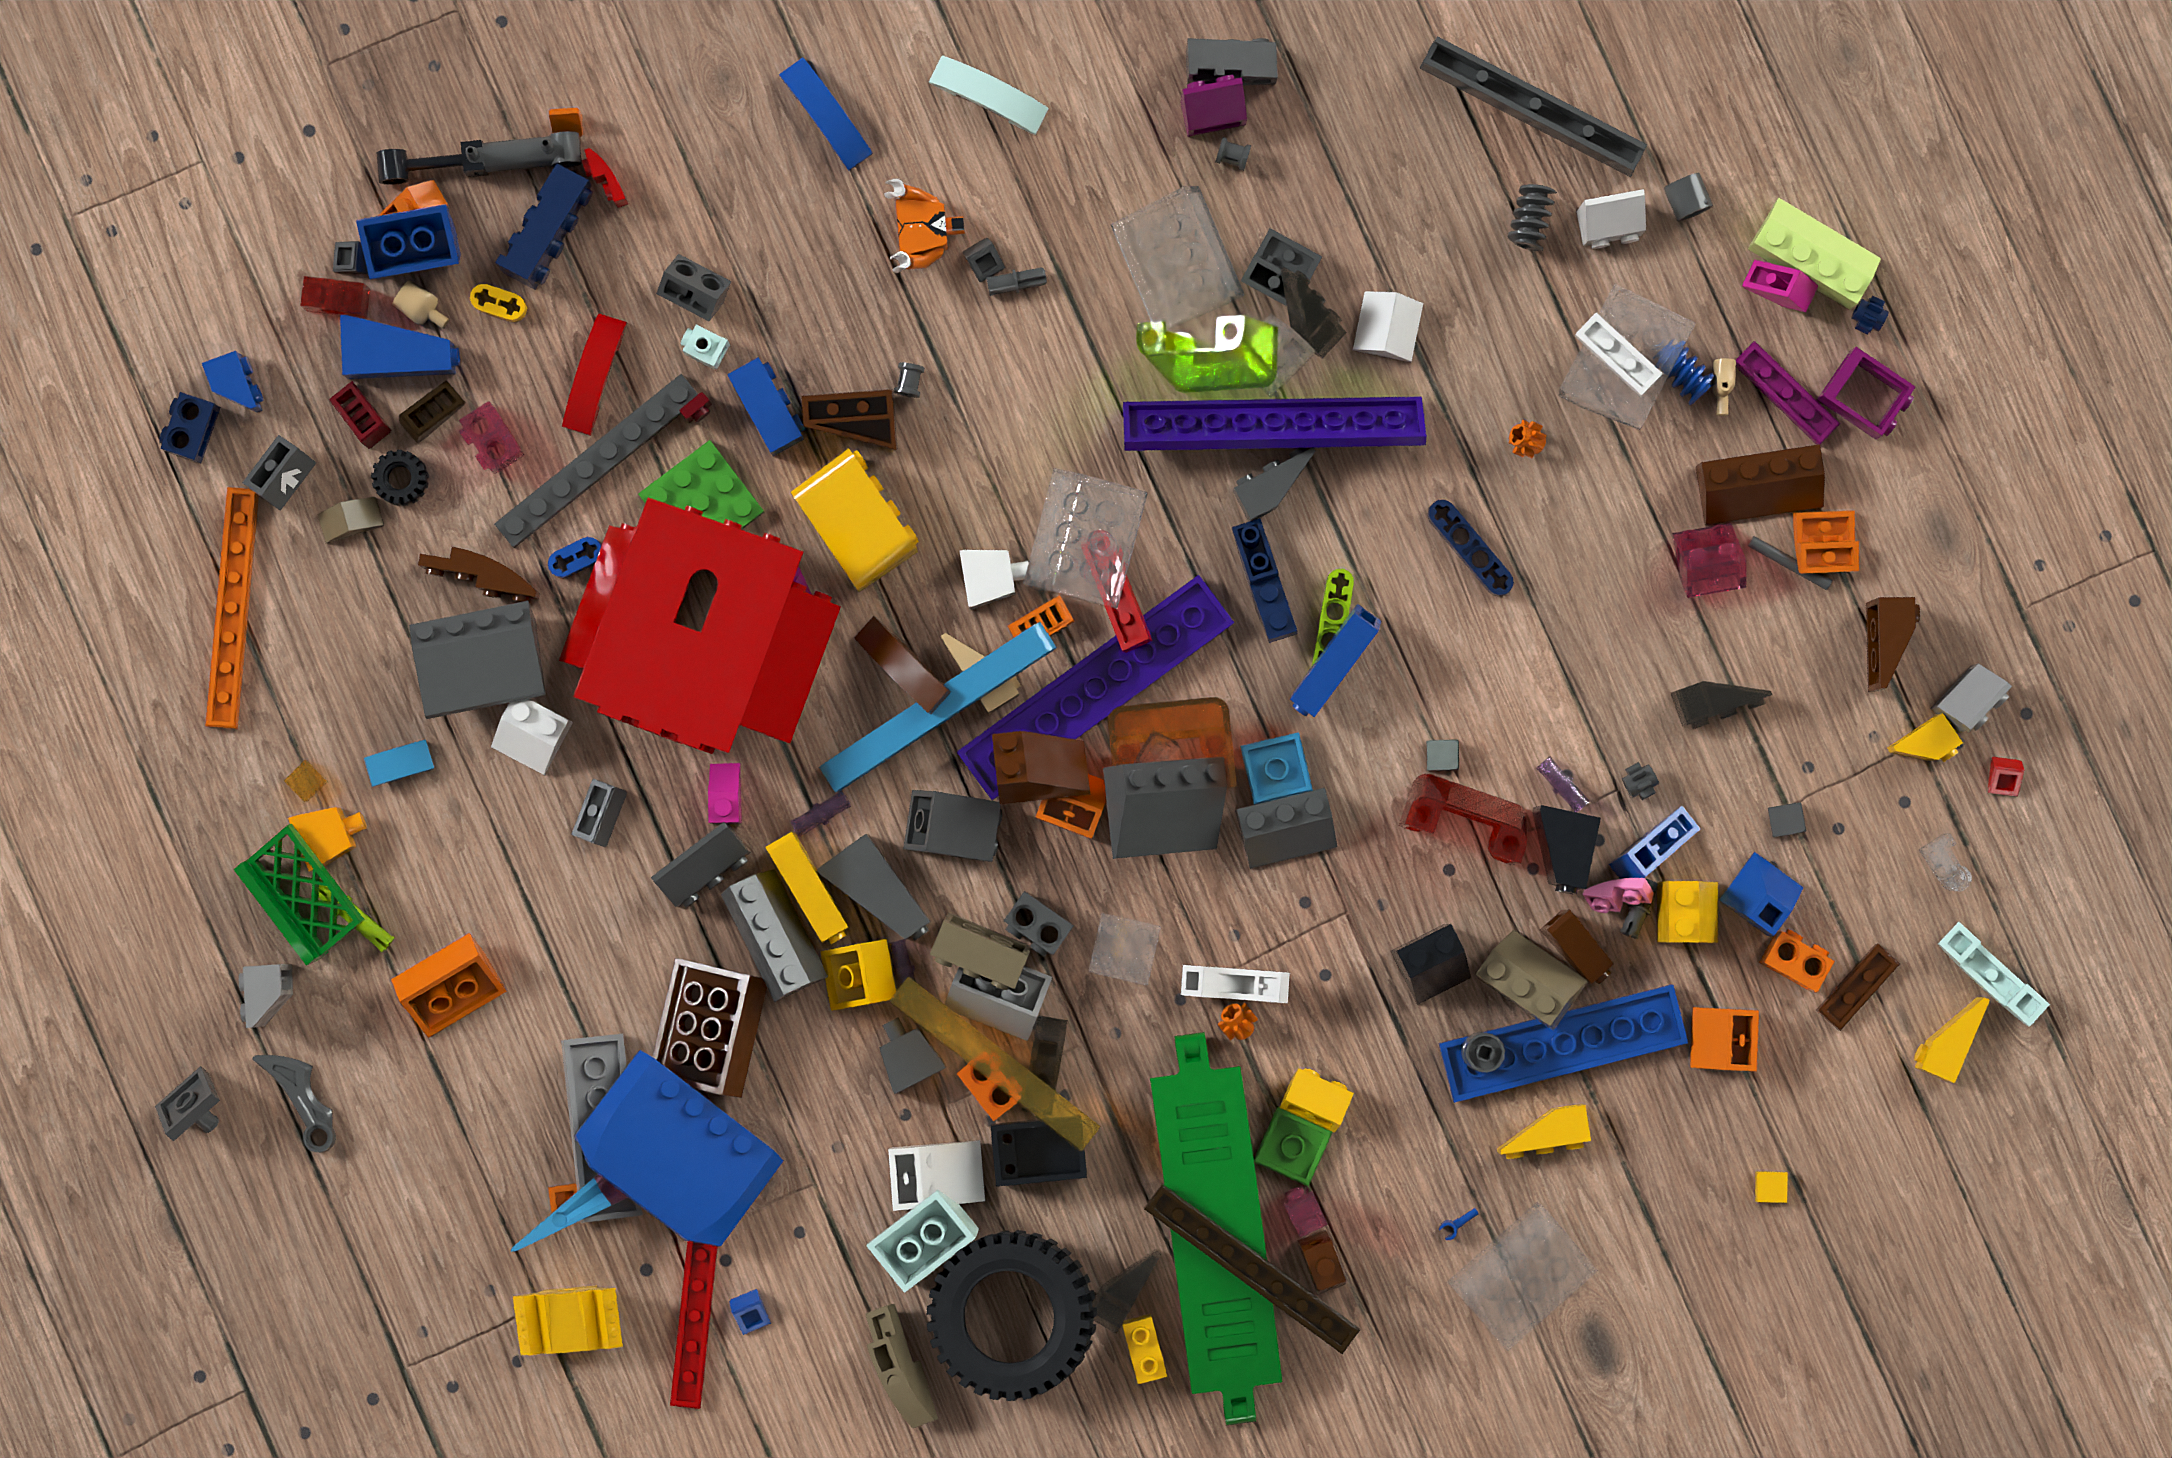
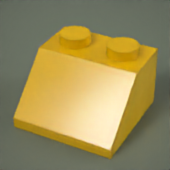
M887 939L820 951L822 964L828 975L825 981L831 1011L897 999Z

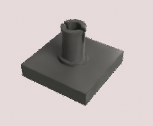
M201 1066L155 1106L163 1130L172 1141H175L194 1123L205 1133L214 1130L219 1123L218 1117L214 1116L209 1110L220 1100L209 1073Z

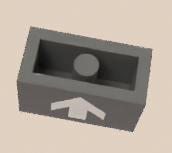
M278 435L242 483L281 511L315 466L316 462L298 447Z

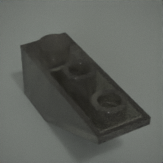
M1283 267L1281 275L1291 331L1307 350L1323 359L1347 333L1339 324L1342 319L1332 309H1327L1324 306L1326 300L1316 290H1311L1308 287L1310 281L1303 273L1298 270L1293 273Z
M1707 681L1671 692L1682 726L1691 724L1692 729L1710 724L1708 718L1719 714L1720 719L1738 714L1737 707L1747 704L1750 710L1766 704L1764 698L1772 695V692L1769 690Z

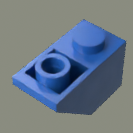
M235 350L202 363L212 392L256 413L262 411L259 402L263 401V396L258 385L252 384L249 374L253 373V369L247 356L243 357Z

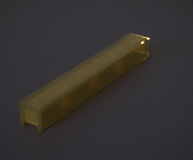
M909 976L890 999L894 1007L1078 1151L1082 1152L1100 1129V1125Z

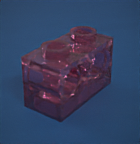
M490 401L459 419L463 427L459 432L468 446L473 443L479 453L475 457L484 471L489 468L496 474L525 456L523 450ZM479 420H487L489 423L488 430L483 434H476L474 430L475 424ZM495 445H503L505 448L504 455L499 459H492L490 455L491 449Z
M1300 1185L1285 1192L1286 1198L1282 1199L1281 1202L1300 1238L1328 1225L1313 1192L1309 1188L1304 1189Z

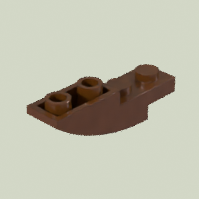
M452 547L450 558L420 554L418 566L426 569L425 574L443 577L444 572L456 574L455 579L473 582V578L477 577L475 587L483 590V596L501 598L502 593L513 595V601H529V603L531 598L539 599L540 593L520 575L484 555Z

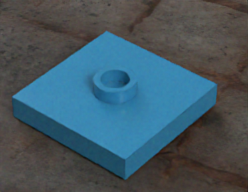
M1299 732L1240 746L1254 805L1313 791Z

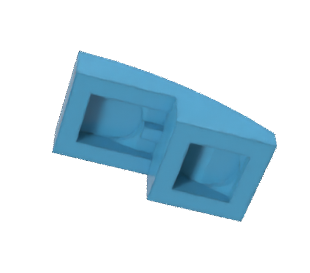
M426 739L364 758L372 787L434 769Z

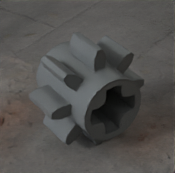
M1637 762L1625 769L1628 775L1623 777L1622 781L1632 798L1639 795L1641 800H1644L1656 793L1653 787L1658 785L1659 781L1649 764L1641 767L1640 763Z

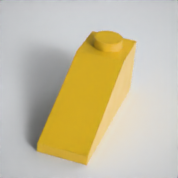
M1985 997L1975 998L1930 1036L1925 1044H1920L1914 1060L1917 1061L1915 1068L1946 1082L1955 1083L1990 1000Z

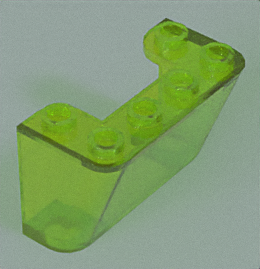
M1245 315L1217 317L1216 348L1198 349L1197 341L1191 334L1167 331L1165 321L1137 323L1136 343L1139 351L1178 392L1264 388L1271 385L1276 378L1277 326ZM1234 323L1238 327V334L1236 338L1229 341L1225 337V329L1228 325Z

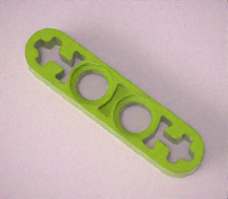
M1343 568L1333 570L1326 580L1312 666L1318 659L1319 652L1322 653L1325 649L1321 643L1322 636L1326 633L1336 634L1349 615L1354 578L1348 570ZM1339 574L1344 575V581L1348 582V586H1343L1340 596H1347L1346 601L1339 598H1328L1329 593L1332 595L1336 593V584L1332 583V579H1337ZM1336 603L1343 608L1341 619L1332 620L1327 616L1326 610L1330 604Z

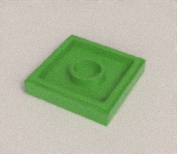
M1277 1106L1254 1157V1162L1309 1187L1333 1132Z

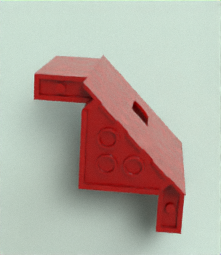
M648 497L637 526L632 527L622 523L620 528L610 525L608 527L559 661L583 670L573 697L598 706L597 713L713 754L715 749L729 753L739 725L790 744L841 606L831 603V596L815 591L814 595L806 592L807 586L793 581L804 551L781 544V539L771 534L763 533L761 537L741 530L742 525L725 519L724 523L703 517V511L686 506L685 510ZM708 570L717 577L718 586L701 632L676 624L675 620L691 578L698 571Z

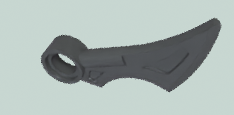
M253 1056V1061L280 1084L307 1127L303 1133V1142L308 1150L312 1152H325L331 1149L336 1141V1134L333 1129L332 1109L320 1103L312 1092L310 1078L313 1066L284 1056ZM319 1128L327 1133V1141L322 1146L315 1145L311 1139L312 1133Z

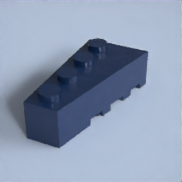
M559 164L555 165L537 194V200L540 201L538 206L532 205L523 217L522 226L524 228L522 232L513 233L508 241L507 256L505 257L500 254L495 262L504 274L536 290L538 284L543 285L550 273V269H548L550 262L553 258L557 259L564 248L562 240L567 232L571 233L578 222L579 217L576 215L580 207H585L592 197L593 191L590 190L592 185L588 179Z

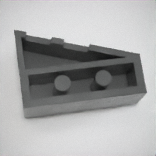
M1188 38L1186 46L1187 84L1196 81H1204L1205 84L1215 83L1217 78L1227 75H1233L1234 79L1242 77L1243 86L1276 84L1278 78L1276 42H1269V39L1257 38L1251 41Z

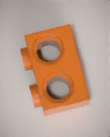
M1787 929L1786 932L1777 931L1759 963L1804 989L1817 993L1835 962L1827 957L1830 952L1816 944H1813L1812 947L1807 946L1801 942L1803 937L1792 930ZM1783 943L1788 944L1792 950L1791 956L1787 960L1781 959L1778 954V949ZM1810 958H1813L1818 964V969L1813 975H1809L1805 970V963Z
M985 1050L956 1074L990 1118L995 1121L1022 1100V1096L1019 1093L1023 1091V1088L1013 1075L1007 1078L1001 1071L1005 1065L996 1053L993 1052L989 1055ZM985 1063L990 1066L992 1073L987 1080H979L975 1077L974 1068L977 1064ZM998 1087H1004L1010 1093V1099L1005 1104H998L993 1100V1091Z

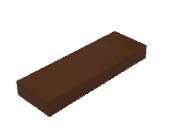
M1878 943L1875 944L1816 1011L1838 1031H1841L1900 963Z

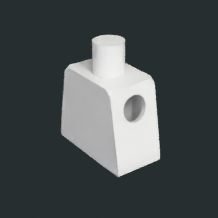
M960 550L969 610L1015 595L1013 581L1031 579L1029 562L1023 561L1010 564L1009 551Z

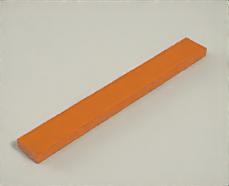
M227 487L205 724L207 727L238 729L259 496L251 489Z

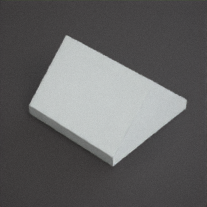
M1365 291L1353 350L1411 362L1423 303L1397 292Z

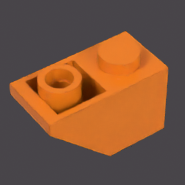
M430 180L407 187L378 216L443 204L448 206L435 181Z

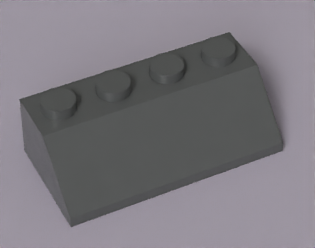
M775 869L754 874L730 885L721 894L774 1002L828 977Z

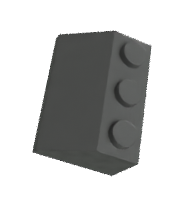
M1325 788L1235 810L1250 869L1337 847L1332 813Z
M723 822L654 874L651 879L675 907H680L683 904L687 908L700 898L697 893L707 886L711 890L724 880L722 874L732 868L733 871H736L748 862L746 856L751 852L730 824Z

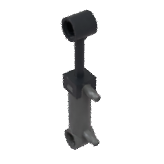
M570 131L553 133L547 137L483 143L482 140L461 142L462 154L408 159L404 149H385L376 152L379 183L384 185L407 183L409 181V171L463 166V172L467 177L487 176L489 175L488 172L546 166L555 167L556 164L567 168L582 164L579 133Z

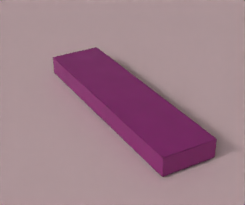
M1755 341L1736 359V368L1816 445L1821 444L1841 424Z

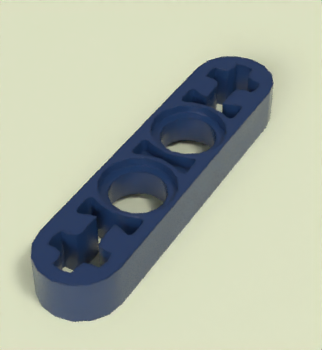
M1444 499L1435 501L1428 510V519L1433 527L1490 594L1497 597L1507 594L1514 584L1511 573L1451 502ZM1437 506L1440 509L1446 507L1449 510L1446 516L1451 522L1455 518L1459 521L1448 532L1443 529L1448 526L1447 522L1443 518L1437 520L1434 517L1437 513L1435 509ZM1458 528L1465 529L1469 534V541L1464 545H1459L1453 540V532ZM1477 551H1482L1488 556V564L1484 568H1478L1472 563V555ZM1493 564L1498 567L1493 573L1498 578L1502 576L1506 578L1504 582L1505 590L1501 587L1493 588L1492 584L1495 580L1490 574L1486 579L1482 575Z

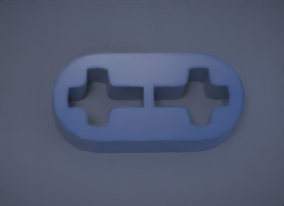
M585 537L551 554L548 559L549 570L558 578H567L595 565L602 545L592 537ZM585 544H589L592 547L597 546V550L593 552L595 557L592 559L587 555L580 558L577 557L578 554L585 551ZM562 557L564 560H568L573 557L574 561L566 565L567 571L563 572L560 568L555 569L554 566L558 564L557 558Z

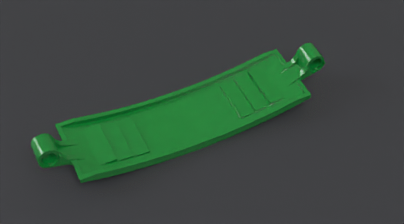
M1205 1032L1174 1036L1179 1073L1150 1078L1164 1185L1267 1260L1241 1067L1211 1069ZM1170 1229L1191 1393L1222 1392L1226 1426L1256 1422L1253 1388L1258 1385L1283 1382L1273 1303Z

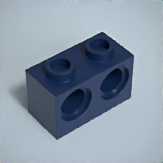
M180 392L178 398H174L171 403L169 414L172 416L168 427L165 426L160 434L159 442L162 444L160 449L201 464L221 407L215 403ZM192 406H198V416L193 420H188L187 410ZM182 434H188V445L179 449L177 447L178 437Z

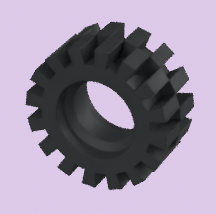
M391 450L387 452L386 456L381 455L378 458L380 461L377 464L374 463V473H371V478L373 479L372 486L376 489V493L385 501L396 506H408V503L412 502L414 504L418 501L417 498L419 496L423 497L425 494L423 491L425 488H428L427 478H429V474L426 472L425 464L414 454L403 450H397L396 452ZM396 467H406L411 473V482L404 489H395L389 483V475Z

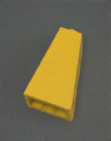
M790 832L766 846L765 848L821 942L829 940L830 944H833L847 936L844 930L848 929L849 925L796 833Z

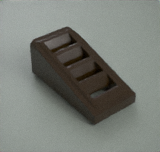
M445 380L399 415V422L415 442L420 443L463 407L465 401L449 382ZM442 393L452 402V405L449 407L441 399L440 395ZM434 401L442 412L439 414L430 403ZM425 409L433 419L428 421L421 411ZM414 417L422 425L420 429L412 421Z

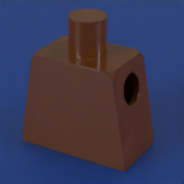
M1326 1230L1297 1240L1317 1295L1346 1284L1344 1272L1332 1240Z

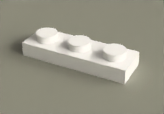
M1597 313L1575 334V337L1640 397L1662 377L1663 373Z

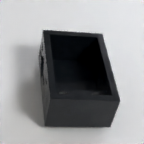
M1081 1115L990 1125L996 1187L1087 1178ZM1004 1134L1012 1136L1010 1143H1005L1002 1140ZM1006 1165H1014L1015 1171L1013 1173L1006 1172Z

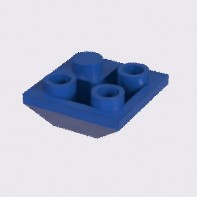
M1754 852L1719 901L1766 936H1774L1791 914L1803 887Z

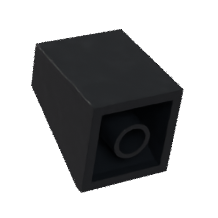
M1544 805L1533 807L1532 814L1548 884L1556 885L1555 891L1572 895L1577 894L1578 890L1586 889L1601 818Z
M1443 924L1390 951L1417 1005L1471 978L1465 950L1452 924Z

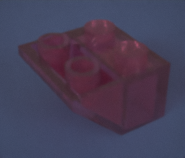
M1731 523L1672 533L1679 576L1687 598L1746 588V558Z

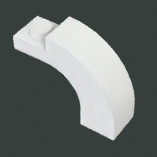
M1183 965L1181 995L1288 1003L1290 973Z

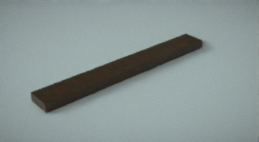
M1164 1184L1160 1185L1144 1207V1210L1341 1354L1345 1352L1359 1333L1360 1328Z

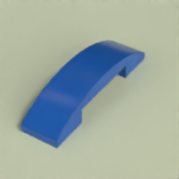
M803 57L779 74L791 93L798 99L828 140L832 149L848 171L873 154L842 107Z

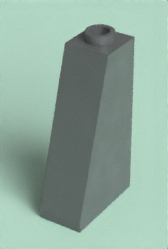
M867 834L860 837L817 869L823 877L905 940L912 937L915 941L929 931L926 925L931 921Z

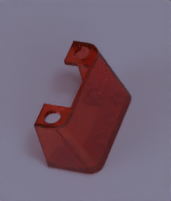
M1422 774L1414 780L1398 825L1399 827L1410 831H1425L1434 834L1441 811L1444 810L1493 827L1488 841V851L1492 858L1509 865L1521 864L1527 847V815L1522 806L1432 774Z

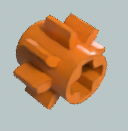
M1522 420L1521 424L1515 425L1509 434V444L1515 446L1513 453L1521 457L1527 456L1531 459L1534 457V454H1539L1546 444V435L1540 432L1543 426L1534 421L1529 423L1525 420Z
M1246 1003L1241 1006L1239 1004H1230L1223 1009L1221 1013L1223 1021H1220L1218 1026L1230 1041L1234 1037L1238 1040H1244L1254 1032L1253 1023L1258 1018Z

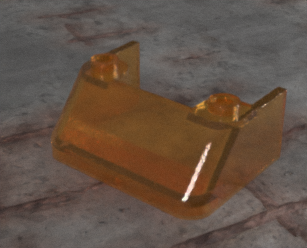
M1208 697L1116 707L1111 711L1108 717L1111 766L1137 763L1140 759V743L1199 737L1200 749L1207 758L1224 757L1226 760L1228 789L1237 786L1229 708L1221 698Z

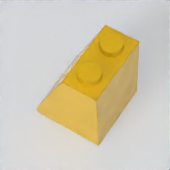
M1657 882V942L1718 943V882Z

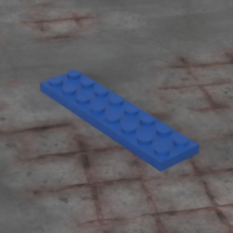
M1670 984L1568 1010L1554 1031L1537 1019L1485 1031L1484 1033H1490L1498 1037L1505 1049V1057L1501 1066L1491 1072L1475 1071L1463 1061L1461 1048L1468 1036L1438 1044L1452 1099L1455 1103L1687 1044L1688 1039L1674 985Z

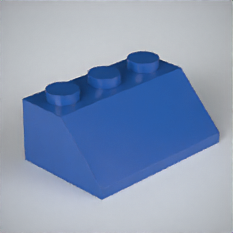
M446 204L356 220L369 279L459 264L461 257L455 226Z

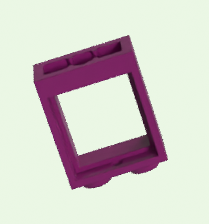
M1856 346L1849 351L1817 400L1877 440L1883 434L1888 436L1898 423L1894 418L1900 410L1905 412L1912 403L1914 397L1911 393L1915 386ZM1857 365L1898 392V395L1877 426L1836 399V396Z

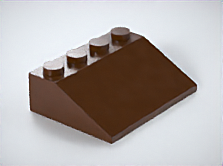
M675 958L653 1058L692 1088L742 1098L767 990L763 978Z

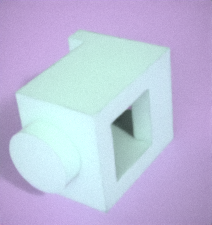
M697 324L693 330L688 328L681 340V345L685 346L682 350L685 355L716 371L730 346L727 339ZM702 339L708 341V346L705 349L697 347V343Z

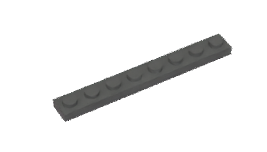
M680 374L494 523V525L513 548L517 547L680 416L679 409L696 397L698 393L685 377Z

